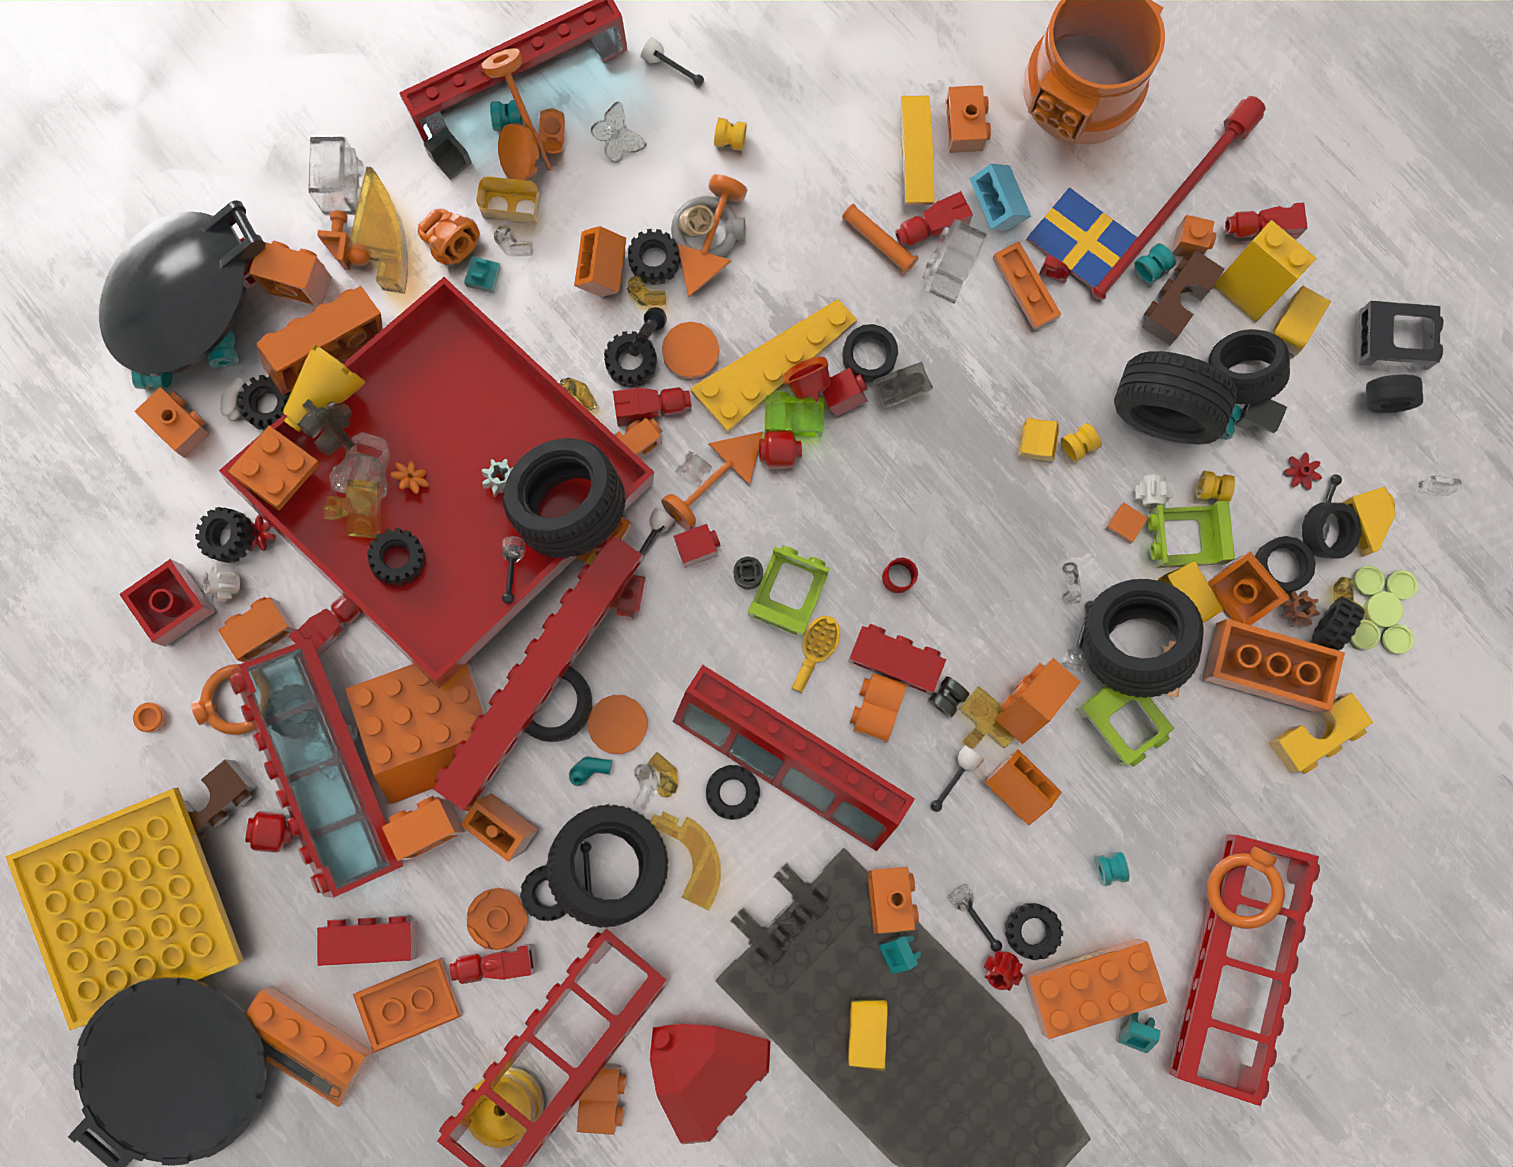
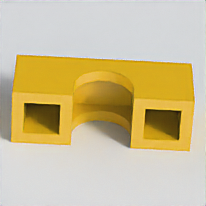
M1353 692L1339 695L1334 699L1331 711L1319 713L1325 724L1324 733L1319 739L1310 735L1304 725L1291 727L1269 742L1289 773L1301 772L1306 774L1318 766L1317 760L1323 756L1329 758L1343 749L1342 743L1348 739L1351 742L1355 741L1367 733L1365 728L1374 722Z

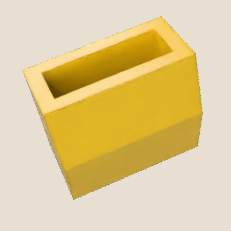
M1027 417L1023 425L1018 457L1054 461L1060 429L1058 422Z

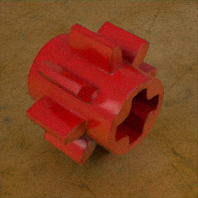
M997 951L994 958L988 957L984 968L988 971L984 977L988 979L989 984L995 989H1007L1010 991L1013 984L1019 986L1023 974L1020 970L1023 964L1019 963L1018 958L1014 954Z

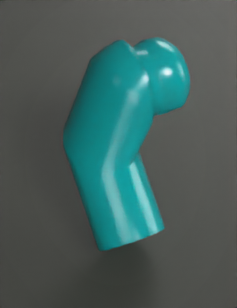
M588 756L583 757L570 769L569 781L575 786H581L594 773L610 775L612 760Z

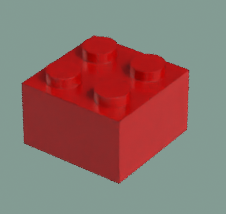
M171 559L119 594L151 642L165 647L215 613V610L186 568Z

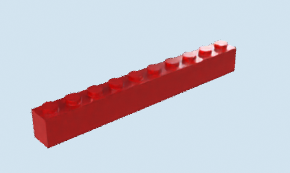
M613 534L596 548L595 554L597 556L592 564L586 563L577 576L580 581L573 590L569 588L560 600L561 608L556 615L551 613L542 626L544 632L539 639L534 638L528 644L524 652L527 656L520 665L516 663L506 677L509 682L504 689H498L489 701L491 707L485 716L480 714L471 726L473 733L468 740H462L457 745L452 754L455 757L449 767L444 766L436 775L434 781L437 784L433 790L463 811L471 809L644 561L643 555Z

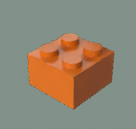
M272 241L271 244L264 242L265 249L254 257L249 274L267 294L314 307L323 304L332 276L326 270L325 265L317 258V254L303 248L299 251L292 250L286 244L278 241Z
M1054 658L1045 665L1039 662L1028 675L1026 674L1014 687L1016 689L1014 693L1008 695L1000 704L999 708L1003 711L995 720L1023 744L1051 721L1081 682Z
M431 796L416 804L418 809L408 812L403 810L388 818L390 823L383 826L382 829L397 861L411 860L466 832L461 826L460 818L452 802L447 799H441L440 796L436 798Z

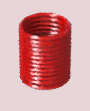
M904 557L896 558L884 569L882 582L890 592L903 593L916 583L918 569L910 559ZM900 564L909 570L911 581L908 586L899 587L891 582L889 578L891 566Z

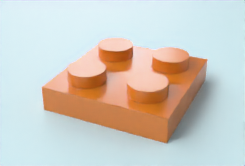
M268 426L228 472L233 478L280 511L315 471L319 463L278 431Z

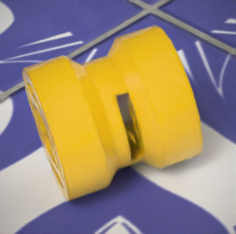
M719 117L715 129L714 146L723 148L725 145L729 146L730 144L733 150L742 151L747 123L738 121L733 125L728 119Z
M1089 423L1078 427L1076 433H1068L1061 438L1064 451L1076 463L1082 460L1087 452H1095L1102 447L1097 431Z
M1202 471L1197 485V498L1202 500L1213 498L1217 501L1230 502L1235 489V476L1228 474L1218 476L1212 471Z

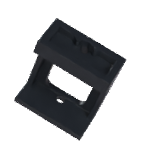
M1370 301L1360 309L1358 365L1370 366L1377 360L1423 364V370H1428L1439 363L1443 356V345L1440 344V332L1444 324L1443 317L1440 316L1441 306ZM1395 316L1424 317L1423 349L1395 346Z

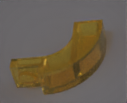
M664 811L661 816L653 814L650 823L654 824L656 829L682 842L690 852L693 863L692 875L681 897L709 911L717 895L721 880V862L713 839L698 822L688 816L681 827L677 825L678 818Z

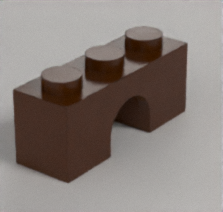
M1195 250L1190 258L1184 256L1174 270L1179 273L1174 281L1169 278L1159 291L1163 295L1158 303L1153 301L1143 314L1147 320L1142 325V328L1171 346L1194 315L1182 306L1180 295L1189 294L1202 301L1225 269L1197 250Z
M224 759L201 779L210 793L209 802L203 810L197 811L188 801H184L199 843L204 840L203 834L211 827L217 828L228 819L227 813L235 806L239 808L246 804L252 798L250 793L257 788L235 760Z

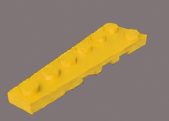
M837 299L690 388V392L723 429L729 433L785 385L783 376L790 368L802 361L818 357L857 323V318Z

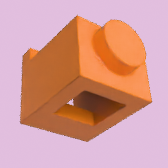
M645 418L641 422L639 420L634 421L626 428L624 435L620 431L615 433V436L640 459L662 444L660 433L663 431L653 418L650 420Z

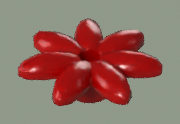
M1307 452L1302 455L1301 461L1293 456L1289 457L1293 468L1286 469L1284 474L1295 476L1292 480V487H1296L1303 482L1305 488L1310 490L1312 488L1311 479H1322V476L1314 471L1320 466L1321 462L1313 461L1309 463V454Z
M257 515L255 524L253 522L249 524L254 526L255 531L251 532V535L255 536V540L250 541L252 548L248 551H253L257 544L262 551H265L266 540L275 539V535L268 532L272 526L268 522L264 523V519Z

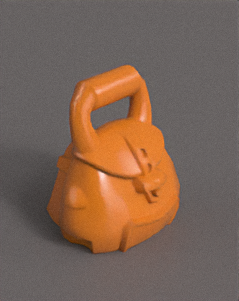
M433 209L418 224L419 237L428 243L431 255L439 263L445 265L459 264L478 245L477 241L480 237V232L475 221L469 217L453 214L445 209Z

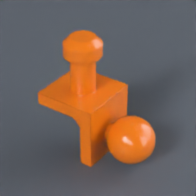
M334 210L330 213V220L332 221L331 231L318 230L317 236L344 270H350L351 263L355 266L366 265L370 260L369 250L363 245H354L348 234L343 232V226L347 223L348 219L347 214L341 210Z

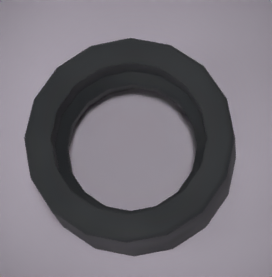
M875 324L862 325L854 329L846 338L842 352L843 365L846 369L851 368L856 376L861 374L865 383L878 382L886 378L894 369L898 356V345L893 334L886 328ZM873 338L884 344L887 349V358L881 367L868 370L856 363L853 358V350L860 340Z
M1318 503L1311 507L1302 523L1303 542L1319 558H1344L1354 551L1361 537L1359 516L1351 506L1345 503ZM1333 513L1339 523V534L1336 542L1329 548L1323 536V528L1326 519Z
M1283 536L1274 538L1260 547L1255 557L1273 577L1267 564L1268 557L1273 551L1285 548L1296 555L1300 563L1298 577L1286 583L1274 578L1287 594L1300 590L1310 582L1315 574L1316 562L1313 552L1306 543L1295 537Z

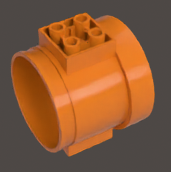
M1061 0L1051 16L1045 34L1033 49L1023 79V94L1029 110L1028 113L1032 115L1037 124L1050 135L1074 144H1096L1107 141L1123 132L1134 120L1148 92L1150 77L1163 53L1165 29L1161 13L1164 7L1152 0ZM1075 36H1087L1106 41L1125 55L1131 63L1137 78L1114 85L1097 84L1087 81L1073 73L1064 64L1056 50L1055 42Z

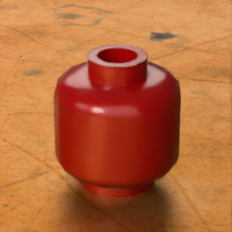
M769 431L764 435V439H759L760 462L765 463L768 469L793 468L796 458L802 457L801 440L796 441L792 431Z
M259 811L254 815V818L248 819L245 842L250 843L253 851L278 853L282 850L284 843H290L291 831L287 825V818L283 813Z

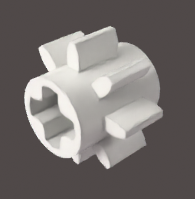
M1146 475L1143 477V482H1139V485H1136L1135 499H1141L1145 508L1153 509L1157 505L1165 507L1166 501L1168 502L1170 498H1173V484H1168L1164 475Z
M216 564L215 567H211V571L204 573L202 580L203 591L205 594H212V601H227V599H232V594L239 592L240 577L237 572H230L231 565Z

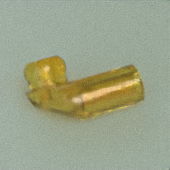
M633 276L628 280V294L639 305H666V291H650L643 284V279L638 276Z
M570 377L560 380L559 384L571 395L576 396L588 411L597 406L594 397L584 382Z

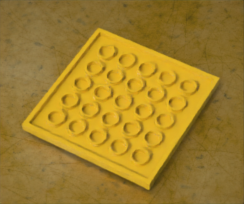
M179 787L5 856L69 1031L86 1025L94 1013L107 1000L131 985L163 977H180L197 981L244 961Z

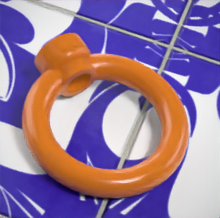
M239 664L225 666L213 673L203 686L200 700L191 703L193 715L199 725L208 723L217 731L229 735H241L255 730L252 722L231 723L220 718L213 701L216 688L225 679L233 676L231 671ZM257 669L249 672V674L261 691L262 698L259 712L264 720L270 715L266 713V709L271 708V703H268L270 698H274V693L267 676Z
M1254 846L1250 854H1234L1221 860L1213 868L1207 883L1208 900L1216 915L1227 924L1241 929L1259 928L1271 922L1280 912L1285 897L1283 880L1274 867L1277 858ZM1238 866H1250L1267 877L1271 885L1272 894L1268 906L1262 912L1253 916H1241L1233 913L1224 905L1220 896V884L1222 878L1229 870Z

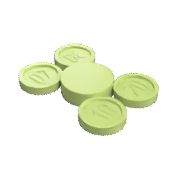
M1364 566L1358 569L1353 577L1354 586L1361 594L1371 596L1364 604V615L1367 620L1360 621L1361 624L1356 629V633L1350 638L1351 643L1358 649H1371L1380 641L1381 633L1379 628H1386L1382 635V643L1385 649L1393 654L1408 652L1414 643L1413 634L1408 627L1397 623L1403 615V605L1400 600H1405L1415 595L1418 589L1417 579L1406 570L1393 572L1386 581L1388 592H1380L1385 584V578L1381 570L1374 566Z

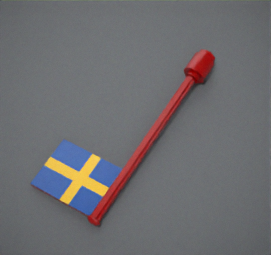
M1248 96L1238 103L1224 120L1225 133L1138 237L1069 187L1026 240L1044 254L1051 255L1065 263L1071 274L1091 288L1092 295L1096 299H1106V293L1234 139H1246L1263 119L1266 110L1264 103L1255 96Z

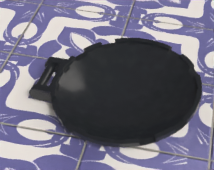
M234 200L229 202L213 216L196 211L179 212L165 216L141 230L120 252L106 277L99 304V325L105 346L114 359L122 366L147 376H160V373L170 371L178 373L204 359L228 334L231 329L228 324L235 310H241L247 288L243 286L244 272L248 271L247 263L265 249V243L262 237L255 233L245 215L246 209L241 201ZM235 223H237L245 238L242 242L233 228Z
M180 977L154 978L136 983L118 992L94 1013L78 1041L77 1046L79 1048L76 1063L73 1065V1079L75 1091H79L80 1099L84 1106L81 1110L85 1118L70 1133L68 1138L74 1143L78 1141L107 1167H126L132 1159L162 1162V1165L169 1166L184 1165L193 1160L211 1157L233 1143L250 1124L264 1094L267 1077L266 1056L262 1040L254 1023L247 1013L228 995L213 986L192 979ZM90 1128L122 1156L121 1159L87 1130Z

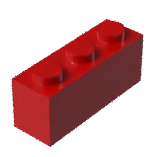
M869 624L868 628L865 626L861 627L848 659L849 663L907 684L908 687L928 695L934 693L947 660L940 657V651L927 646L922 650L912 646V640L897 635L896 639L885 635V629L873 624Z
M407 915L390 916L389 922L377 923V917L358 918V924L346 925V919L327 920V926L317 928V966L411 961L418 958L417 921H408Z

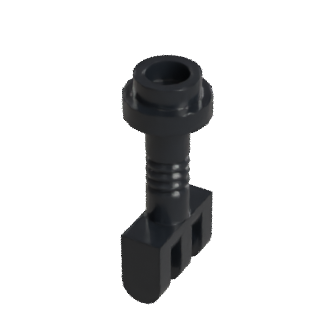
M652 307L646 311L643 317L644 324L628 349L630 355L637 357L654 330H661L666 325L667 316L663 309Z

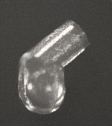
M506 225L497 227L494 232V240L505 254L517 256L533 255L532 242L517 241L510 233L511 229Z
M1068 562L1062 567L1067 589L1062 594V600L1067 606L1072 607L1075 603L1079 604L1082 601L1083 592L1078 567L1075 563Z
M642 763L638 764L634 769V776L637 777L641 790L633 803L646 810L659 788V783L655 770L650 765Z

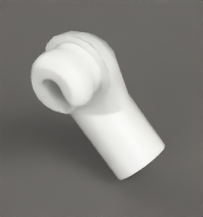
M239 377L221 396L220 411L224 417L227 416L231 421H235L241 416L239 412L241 408L237 406V399L239 398V391L243 393L245 391L242 387L245 382Z

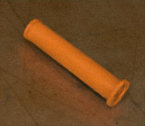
M854 203L845 210L842 218L902 269L901 273L903 275L913 268L919 259L917 255H911L858 209Z

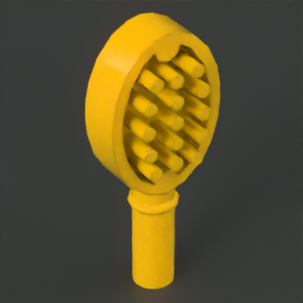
M819 617L807 628L802 641V652L805 660L802 662V667L791 689L802 693L812 671L815 670V665L827 660L837 648L840 639V627L833 617Z

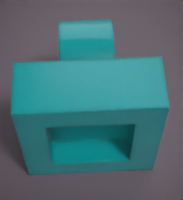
M472 256L464 281L465 286L494 293L501 269L500 263Z
M901 936L887 940L879 945L892 974L910 970L918 965L916 959L920 958L921 952H912L909 946V942L914 940L913 936Z
M1136 1012L1129 1017L1128 1023L1120 1031L1118 1043L1148 1053L1159 1042L1161 1031L1154 1028L1155 1020L1152 1017L1145 1022V1025L1139 1023V1013Z

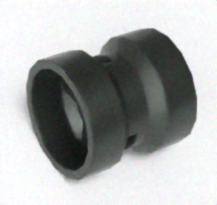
M749 556L739 559L733 571L735 583L744 590H752L758 587L763 578V567L759 560Z
M946 676L941 682L940 690L934 692L928 701L944 715L952 718L957 712L958 704L965 702L970 693L957 681Z

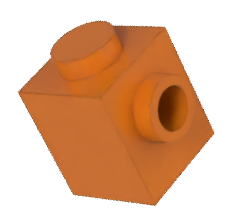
M1186 215L1177 227L1172 254L1190 258L1195 250L1203 255L1208 249L1211 250L1216 240V233L1213 232L1215 221Z

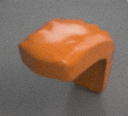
M554 108L542 110L539 114V136L544 150L550 154L560 153L564 145V113Z

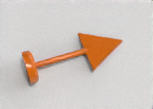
M506 49L497 52L484 60L482 69L491 78L505 77L523 122L533 132L541 157L547 170L550 171L552 169L541 138L532 125L511 75L523 62L521 52L518 49Z
M714 174L709 179V190L719 197L720 200L714 214L713 227L707 233L702 250L678 244L688 297L692 296L732 262L729 259L709 254L708 251L726 201L740 202L746 197L748 189L734 178Z
M763 431L708 443L725 463L685 501L673 494L666 495L661 500V503L667 513L680 526L690 530L696 524V517L689 507L730 467L750 485L759 450V439L762 438Z

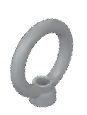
M701 196L687 201L678 209L671 225V236L675 239L677 246L680 244L692 248L685 241L679 227L681 213L697 205H704L716 210L720 199L711 196ZM727 203L722 212L726 220V237L720 245L708 251L709 254L719 257L726 255L736 241H745V217H737Z

